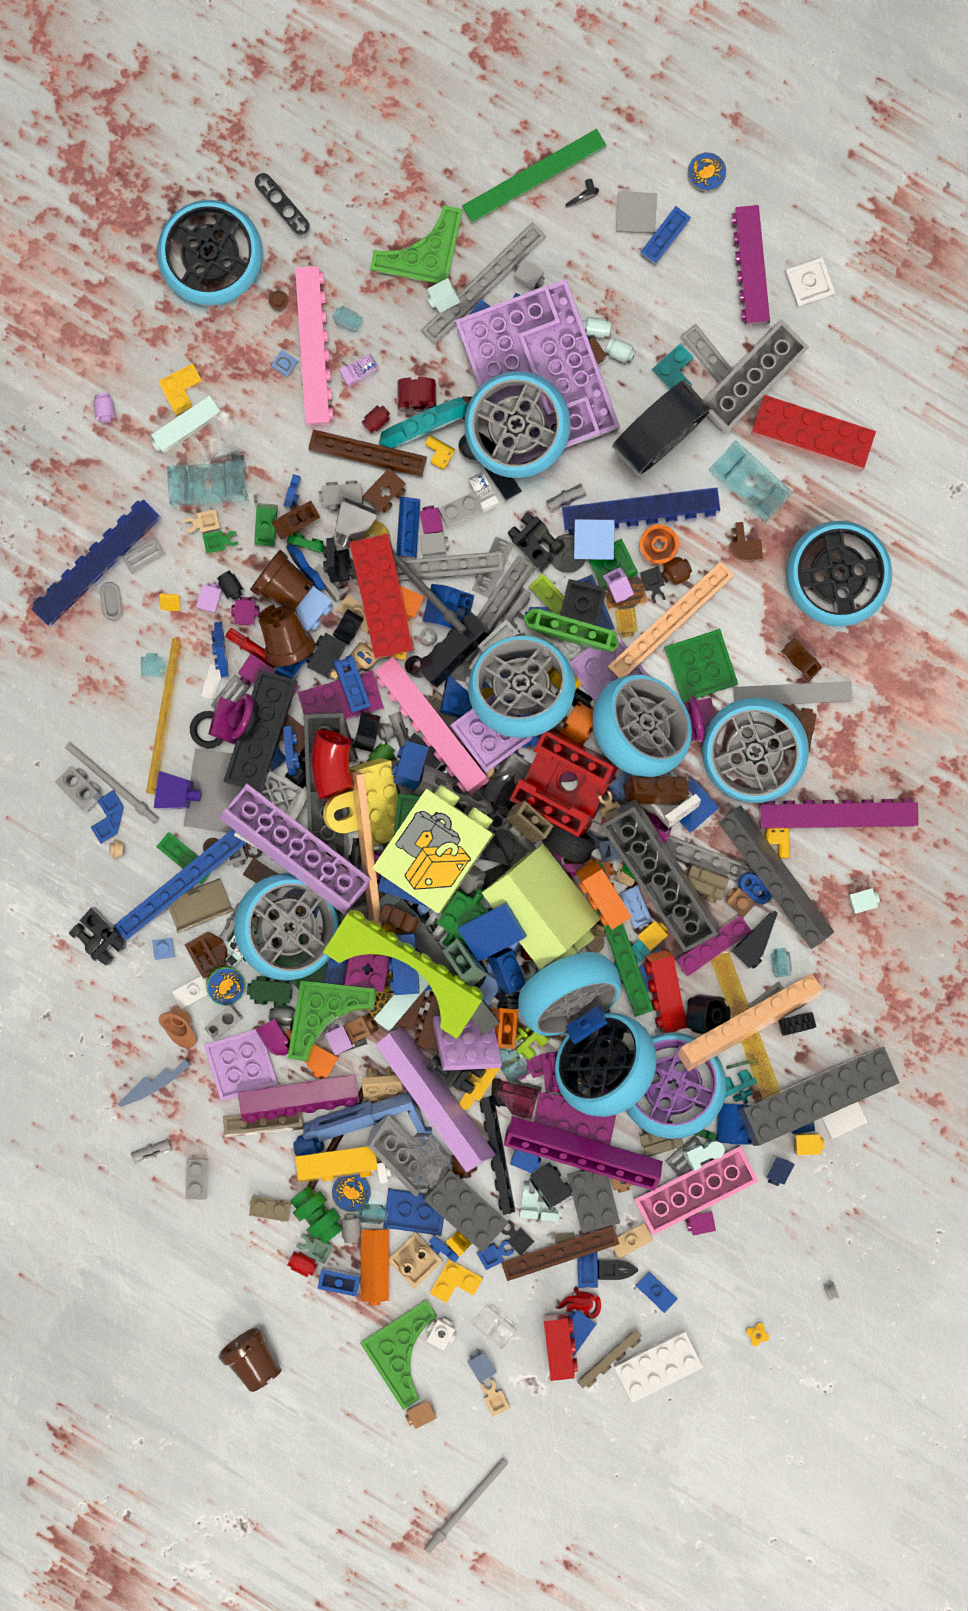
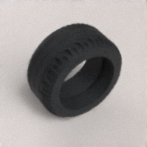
M551 823L553 828L548 836L542 840L544 846L568 860L581 864L586 863L595 848V840L588 834L577 837Z

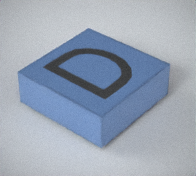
M281 350L271 367L288 377L298 363V360Z

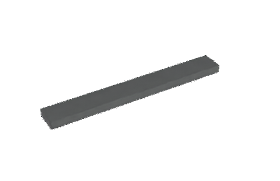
M401 899L395 904V906L417 915L405 899ZM420 919L415 931L416 945L419 952L428 955L437 965L445 966L449 970L448 972L454 976L458 975L444 954V948ZM482 1000L471 1017L484 1035L501 1023L484 1000Z

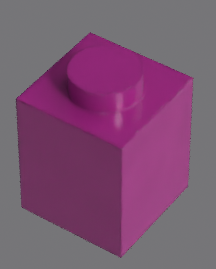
M434 505L423 507V511H419L424 534L443 532L439 508H434Z
M711 1210L696 1213L688 1217L689 1220H685L687 1231H691L693 1236L716 1231Z

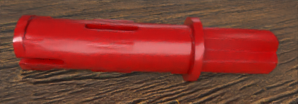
M233 628L228 630L225 636L227 639L240 646L241 650H246L274 669L275 666L267 662L264 648L250 640L249 636L245 637Z

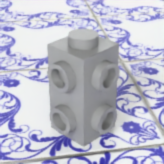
M356 480L346 481V484L338 485V482H327L326 486H322V491H319V503H323V507L328 508L329 511L339 510L342 497L363 504L362 485L357 483Z

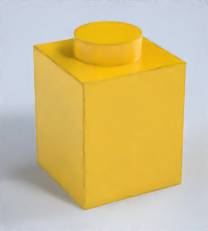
M653 921L637 937L651 951L668 936L666 934L668 929L661 921L659 923Z

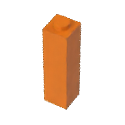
M361 1229V1301L369 1302V1305L372 1306L381 1305L383 1301H389V1229Z

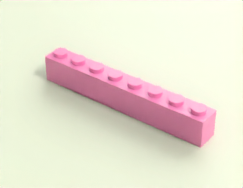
M319 266L295 268L306 426L330 425V419H333V408L329 407L328 400H332L331 388H327V381L331 380L330 369H326V361H329V350L325 349L324 342H328L327 330L323 329V322H327L326 310L322 311V303H325V291H321L320 285L324 284L323 272H320Z
M394 657L375 670L378 675L375 679L382 688L385 685L390 690L387 693L393 702L398 701L401 707H399V710L405 717L410 716L413 720L410 724L416 732L421 730L424 734L423 741L428 747H434L436 752L433 754L440 763L443 760L448 765L445 769L452 778L454 776L458 778L459 782L457 785L464 793L468 791L472 795L489 782L486 775Z

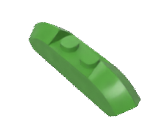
M531 609L524 616L528 628L550 637L608 652H613L619 646L617 633L609 629L541 609Z

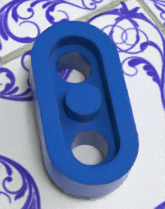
M745 872L740 875L738 886L752 900L761 905L770 901L772 895L756 875L751 872Z

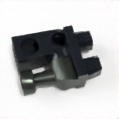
M526 513L520 520L526 527L520 531L514 526L508 531V535L512 539L514 546L542 573L554 560L540 544L543 541L550 545V551L557 555L564 549L565 543L561 539L555 540L549 533L547 526L537 516L533 517Z
M91 907L79 920L94 934L92 937L83 932L84 927L80 923L76 924L69 932L72 938L78 937L85 945L86 953L94 961H100L106 966L114 960V957L108 952L111 947L117 952H121L127 946L126 942L121 938L120 932L96 907Z
M434 1056L427 1066L429 1071L439 1072L445 1077L446 1082L460 1092L462 1090L468 1094H471L476 1085L468 1081L471 1075L474 1074L481 1079L486 1073L485 1069L442 1070L441 1060L437 1056Z

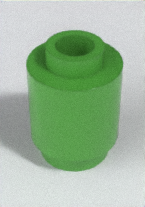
M387 742L384 745L380 743L370 753L367 762L379 758L392 760L395 756L393 754L395 750Z

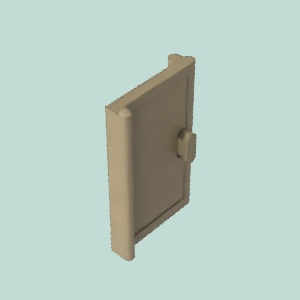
M220 878L187 891L168 906L177 928V933L233 911Z

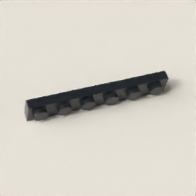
M491 1095L481 1098L480 1109L485 1116L484 1130L488 1133L489 1137L487 1143L496 1154L492 1157L491 1168L496 1175L495 1188L496 1191H499L500 1196L498 1205L503 1215L515 1212V1205L496 1105Z

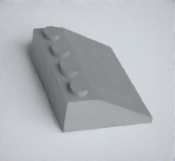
M195 749L190 781H193L192 789L202 791V797L200 802H190V807L185 812L184 826L226 833L232 830L230 826L219 819L225 808L230 805L243 789L224 782L232 753Z

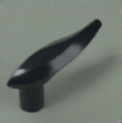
M592 179L585 180L587 189L568 201L565 206L588 199L597 194L600 189L594 187Z

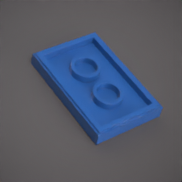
M507 902L457 928L477 962L527 937Z
M388 1188L383 1228L442 1236L444 1218L422 1199L425 1193L420 1192L418 1196H414L407 1190Z

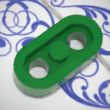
M293 533V536H288V544L323 554L324 541L312 538V541L304 539L305 536L299 533Z

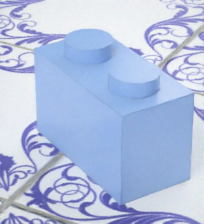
M314 586L296 608L307 632L315 631L321 624L319 619L323 614L327 616L333 608L331 606L332 600Z

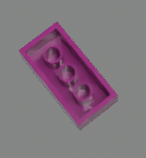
M373 670L359 674L370 702V707L351 713L338 680L297 692L303 714L344 712V721L360 717L362 711L371 714L385 710Z
M540 1091L534 1123L610 1145L616 1115L605 1117L587 1115L573 1108L562 1095Z

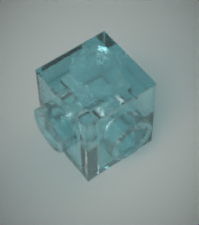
M146 653V657H141L142 678H163V673H166V661H163L162 657H158V653Z

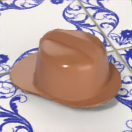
M174 1005L167 1013L159 1016L160 1025L175 1044L183 1048H191L195 1045L196 1036L191 1029L192 1021L189 1013Z

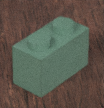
M458 938L443 950L461 980H464L467 984L474 986L487 975V972L481 963L477 962L468 945Z

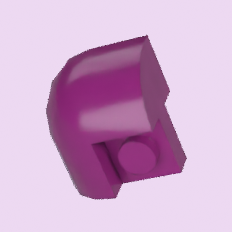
M276 1018L256 1029L261 1041L270 1053L276 1056H288L290 1039L285 1035Z

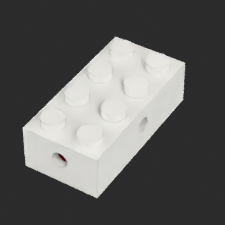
M685 1330L614 1364V1368L632 1403L703 1368Z

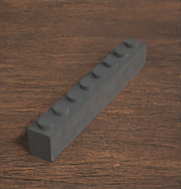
M741 805L718 822L811 949L834 933V930Z

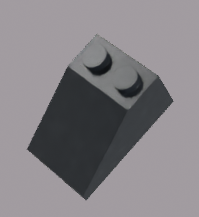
M775 910L771 911L752 929V932L747 934L730 951L746 969L750 967L752 969L756 968L762 962L760 958L764 954L778 914Z

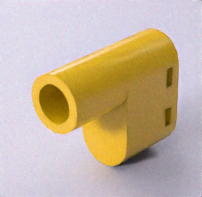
M429 435L425 442L427 447L436 451L430 463L438 468L445 469L456 449L432 435Z
M767 828L765 838L769 844H778V856L780 858H790V828Z

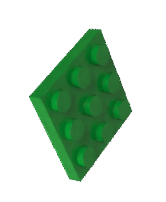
M720 629L664 647L683 703L689 701L691 696L699 698L738 685Z

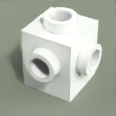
M444 1317L442 1320L438 1318L436 1322L432 1321L427 1330L430 1334L426 1341L444 1351L447 1344H452L457 1335L454 1333L455 1327L452 1326L453 1322ZM440 1330L445 1331V1334L440 1335L438 1332Z

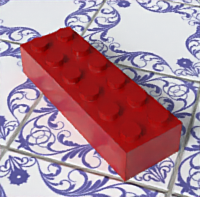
M765 394L751 432L752 436L859 471H863L876 434L874 430Z
M384 534L349 542L375 659L415 651L390 535Z

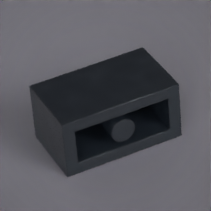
M325 632L324 636H319L315 644L318 647L315 653H311L308 656L306 663H308V669L329 679L334 670L333 661L340 659L347 644Z
M548 1163L532 1173L529 1181L550 1212H553L571 1200L572 1189L567 1182L563 1183L558 1168Z

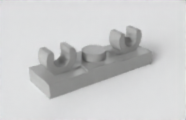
M496 536L489 552L502 551L503 563L505 565L514 544ZM501 572L479 573L472 591L490 598Z

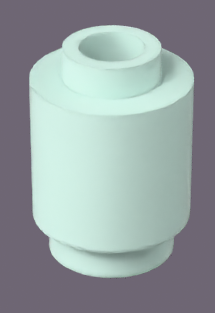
M587 317V321L583 320L588 337H609L611 321L595 317Z
M611 338L605 350L606 353H609L610 357L625 364L627 361H632L636 351L633 350V345L618 338Z

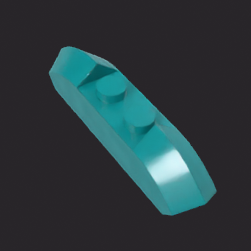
M458 397L399 422L381 432L379 444L395 449L460 420L466 415L467 403L461 397Z

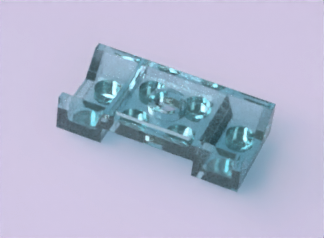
M737 440L731 444L708 470L745 502L765 523L793 494L787 486ZM754 476L757 481L756 485L748 486L745 482L746 477Z
M235 460L213 464L167 466L169 505L177 507L249 501L245 487L247 462ZM207 479H212L214 482L211 489L205 488L204 484Z

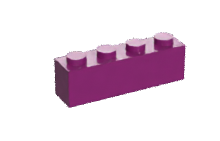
M737 914L719 927L718 935L685 953H681L674 960L688 977L752 932L742 916Z

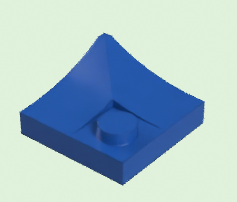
M694 778L687 784L689 792L693 796L696 794L701 799L699 807L679 820L689 833L694 831L719 808Z

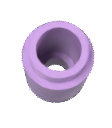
M109 393L96 394L93 400L95 419L99 420L100 423L111 422V419L115 417L113 399Z

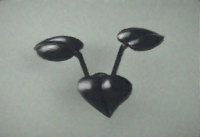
M504 774L491 779L484 789V797L492 802L491 807L494 813L486 814L493 820L488 828L493 829L491 832L495 835L483 852L489 860L504 865H510L513 840L509 832L503 829L499 830L504 825V818L499 814V810L496 809L495 805L498 808H507L513 804L510 798L515 790L514 775ZM457 802L455 807L465 813L463 806Z

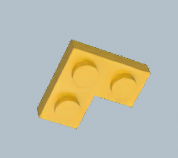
M193 363L158 381L176 417L193 407L185 390L202 382Z
M448 1259L430 1294L447 1303L457 1286L474 1296L483 1277Z

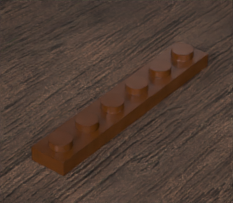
M313 429L308 450L387 469L390 468L391 470L423 477L427 462V456Z
M614 1225L505 1260L501 1264L507 1281L619 1245L620 1242Z

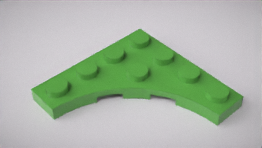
M443 205L440 217L432 231L411 247L395 251L374 250L370 270L437 284L449 277L463 209Z
M300 980L288 1059L309 1062L312 1048L322 1031L331 1022L344 1014L364 1009L374 1010L377 990Z
M427 1299L360 1342L403 1410L420 1399L413 1385L410 1365L413 1347L418 1336L437 1317Z

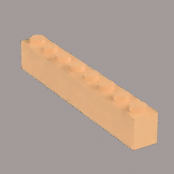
M811 973L682 1046L678 1057L689 1072L817 999L823 989Z

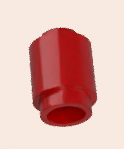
M293 1252L287 1266L291 1267L290 1270L306 1278L308 1275L313 1276L318 1265L314 1264L315 1259L301 1252Z

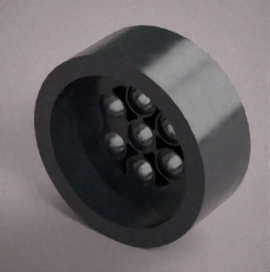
M682 380L645 410L616 439L612 448L637 476H641L685 439L712 409L685 380Z

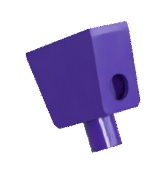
M159 771L153 808L160 810L189 809L191 801H201L202 791L192 789L193 781Z

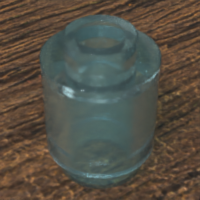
M342 306L341 309L336 308L332 318L335 319V324L349 331H357L363 317L359 316V313Z
M786 948L774 949V953L770 954L772 972L775 973V977L790 976V971L792 970L790 951H786Z
M363 1203L358 1208L357 1216L362 1223L381 1224L387 1221L388 1209L381 1204Z

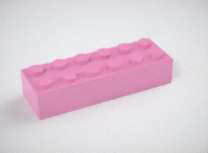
M740 1145L725 1151L721 1158H712L702 1163V1168L695 1171L688 1170L658 1185L655 1191L649 1190L634 1198L652 1235L759 1182Z

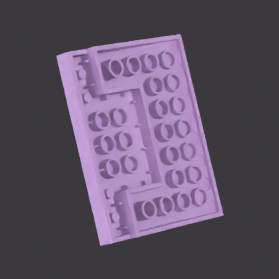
M567 280L541 287L455 320L479 388L485 382L500 374L522 371L541 376L558 389L567 404L570 414V434L565 448L621 428ZM517 385L501 389L492 395L488 401L497 404L506 397L520 395L524 386ZM542 395L538 404L545 413L547 428L556 432L555 411L549 400ZM524 402L521 405L523 412H527L531 408L530 402ZM502 411L495 414V420L498 422L502 421L505 417ZM518 420V422H513L515 430L517 427H522V424L520 423L521 420ZM533 428L530 432L532 438H537L540 435L539 428ZM511 437L504 441L506 448L514 445V440ZM538 445L527 453L515 454L510 464H522L536 459L547 448Z

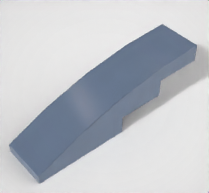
M185 1059L173 1072L166 1067L153 1081L149 1076H145L118 1105L120 1107L160 1090L181 1075L192 1064Z

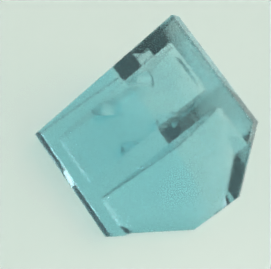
M499 1048L502 1061L500 1069L509 1083L529 1073L516 1049L506 1050Z

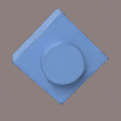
M172 938L152 940L155 960L175 957Z

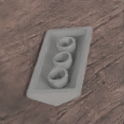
M386 1115L370 1130L367 1147L414 1196H418L437 1165L390 1115Z

